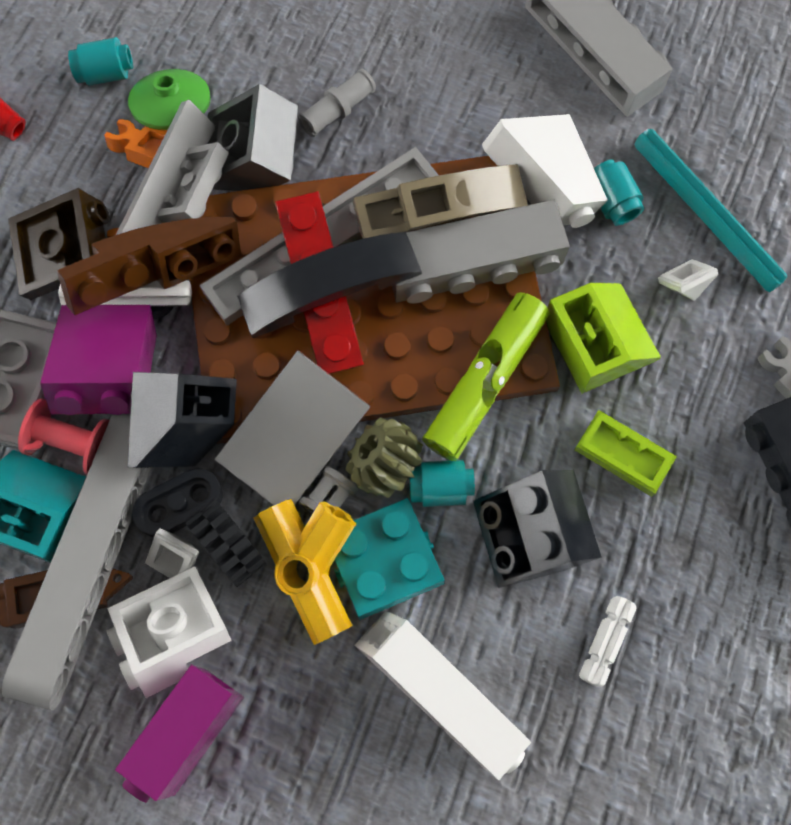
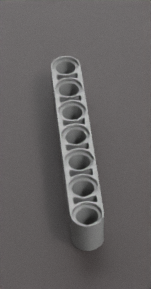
M131 414L111 416L6 670L2 683V695L5 698L48 710H55L62 700L132 520L133 505L142 494L151 468L128 467V440Z

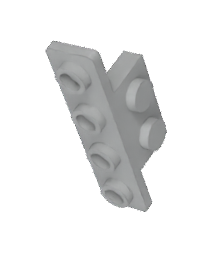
M190 100L181 102L116 235L155 224L200 218L204 214L207 199L222 175V167L229 152L219 142L208 144L215 125Z

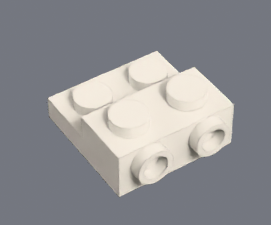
M195 566L107 608L114 627L106 630L117 656L125 653L127 660L119 663L122 674L130 690L140 687L145 698L178 683L188 669V662L232 641Z

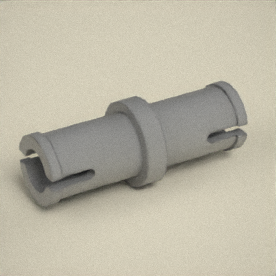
M359 69L356 74L337 88L331 86L324 92V97L305 112L299 114L298 120L301 127L309 136L315 137L318 135L317 133L337 118H346L351 114L353 106L369 94L375 92L376 84L366 70Z

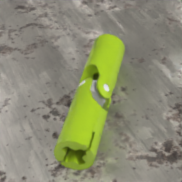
M516 293L472 361L467 372L460 379L422 437V441L428 448L448 460L457 461L493 405L499 391L504 387L548 319L550 311L542 301L527 293ZM501 361L498 367L493 365L496 362Z

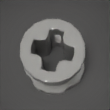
M325 466L321 471L323 477L308 498L302 497L298 503L312 515L318 504L323 502L331 489H334V493L327 503L340 508L349 495L354 496L357 493L358 488L343 474L329 466Z

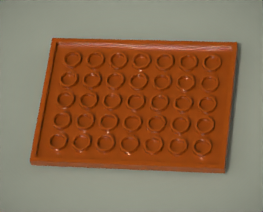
M489 156L430 164L438 175L497 166ZM375 172L209 195L206 202V210L200 218L232 216L236 219L241 257L189 279L192 289V305L201 376L237 379L234 425L216 444L227 443L297 351H300L315 364L317 363L303 312L293 316L295 323L252 338L244 315L226 325L203 294L200 285L282 233L275 201L319 191L322 205L324 206ZM535 271L520 274L514 280L503 284H494L493 281L476 284L474 288L463 293L453 294L450 291L433 294L431 298L420 303H408L407 300L396 303L392 286L380 290L378 284L347 295L346 298L364 365L330 375L371 406L359 422L376 420L380 417L389 418L441 410L516 293H527L542 301ZM546 322L504 387L499 391L495 401L558 391L560 383ZM498 361L493 365L498 367L501 361Z

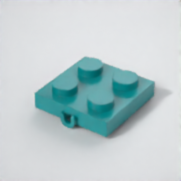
M408 498L353 520L357 524L335 558L338 567L334 569L340 587H346L359 620L445 584V579L431 550L434 548V545L430 542L428 532H423Z

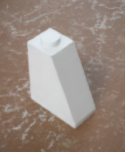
M570 114L501 119L482 144L486 154L497 166L518 164L525 195L531 204L555 199L563 226L571 225L572 228H578L590 223L595 218L594 214L608 201Z

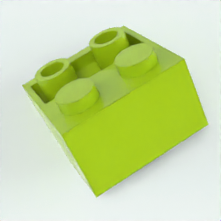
M588 283L550 299L548 305L550 315L546 320L547 327L581 394L660 360L661 356L621 283Z

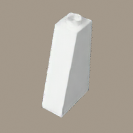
M385 611L354 645L496 779L500 780L504 774L513 772L521 764L525 756L524 751L531 744V741L406 619Z

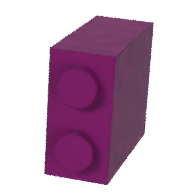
M61 305L40 382L51 414H131L133 372H151L157 333L150 305H98L77 315H74L67 305Z
M191 664L116 767L115 771L126 778L122 783L123 788L135 798L145 803L148 802L150 797L155 801L175 796L244 699V696L208 670Z

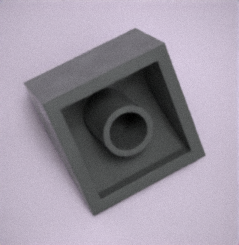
M258 84L210 111L208 119L215 125V129L208 144L219 142L229 152L222 167V175L213 189L242 191L280 186L291 181V174L294 168L293 153L297 134L298 105Z

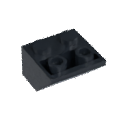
M133 372L128 467L196 466L234 425L237 379L172 373Z
M542 470L473 500L498 588L562 572L602 558L574 470Z

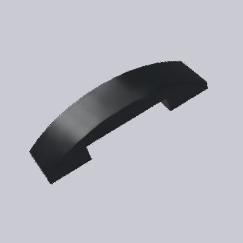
M389 233L349 242L299 260L263 278L237 297L252 338H256L295 323L294 315L376 284L382 290L422 274L407 233Z

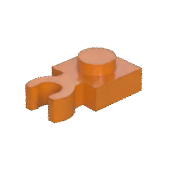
M119 119L117 126L120 135L110 132L104 134L108 149L116 153H126L127 161L149 168L167 130H158L146 126L139 130L135 128L131 121Z

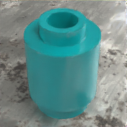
M118 37L78 44L77 49L68 51L70 69L78 84L86 82L88 86L127 79L128 70L133 69V59L129 46L127 44L121 45Z
M607 160L594 168L608 200L600 208L605 218L611 219L615 226L626 224L637 218L645 209L642 204L644 197L624 162Z
M464 460L422 461L420 466L414 468L413 475L415 478H409L411 503L422 502V507L466 505L467 496L475 495L474 469H465Z

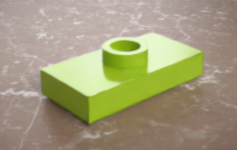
M600 410L597 411L574 449L651 497L656 494L677 457Z

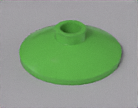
M166 69L151 73L140 79L129 93L128 105L132 116L140 124L153 129L168 130L181 102L190 100L204 114L209 107L211 97L207 83L199 75L182 69Z

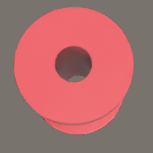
M40 398L30 406L22 421L18 436V448L21 454L29 456L45 444L82 456L83 472L87 475L110 420L105 418L100 420L93 431L51 418L46 399Z

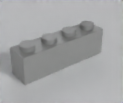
M526 0L525 8L626 117L664 91L673 68L669 65L666 57L661 52L656 51L643 38L638 27L629 23L615 8L612 0Z
M555 199L406 232L422 274L392 285V290L396 303L406 300L408 303H420L431 298L433 294L445 291L458 294L467 292L480 283L493 281L494 284H503L514 280L520 274L533 271L536 274H547L555 271L560 265H563L570 248Z

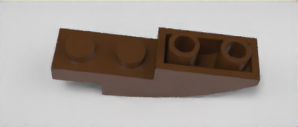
M232 216L193 218L155 224L124 232L92 243L93 256L58 269L57 274L66 305L74 315L154 281H157L164 289H167L241 257L237 220Z

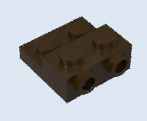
M76 188L8 218L20 296L33 300L59 289L58 269L94 255L91 244L106 239L104 225L109 223L110 220L109 212L101 200L96 199L80 188Z

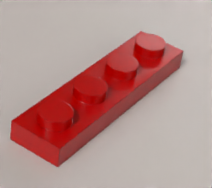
M319 191L275 201L291 264L333 248ZM346 296L303 312L315 360L319 367L328 374H333L364 365Z

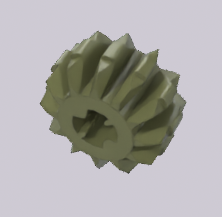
M381 417L375 421L373 426H365L364 433L360 438H355L356 444L354 448L347 453L350 461L347 463L346 471L351 475V480L357 484L358 488L368 494L372 493L375 496L381 495L389 498L395 490L403 491L408 478H415L413 471L422 462L419 453L422 450L423 444L417 440V435L411 432V428L401 421L397 422L392 418L386 420Z

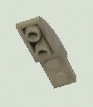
M518 164L466 170L401 183L397 188L355 197L352 201L362 239L389 233L415 231L528 205Z

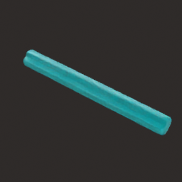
M650 128L640 134L634 144L635 148L766 291L771 292L783 284L787 279L786 272L656 131Z

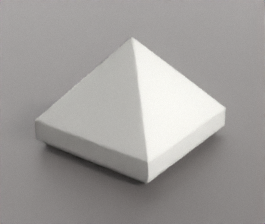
M691 259L660 275L658 281L663 286L695 301L718 276V270Z
M159 528L154 536L145 564L171 578L194 567L199 551L188 540Z

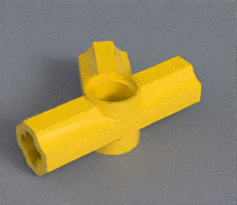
M292 499L271 506L253 517L276 565L274 571L276 584L282 592L290 595L313 645L321 643L353 626L329 577L330 566L357 524L353 521L351 515L341 508L323 501L318 504L309 521L304 526ZM298 561L304 563L308 568L309 578L307 582L303 581L297 573Z

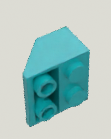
M15 450L10 451L0 460V544L51 563L86 476L21 454Z

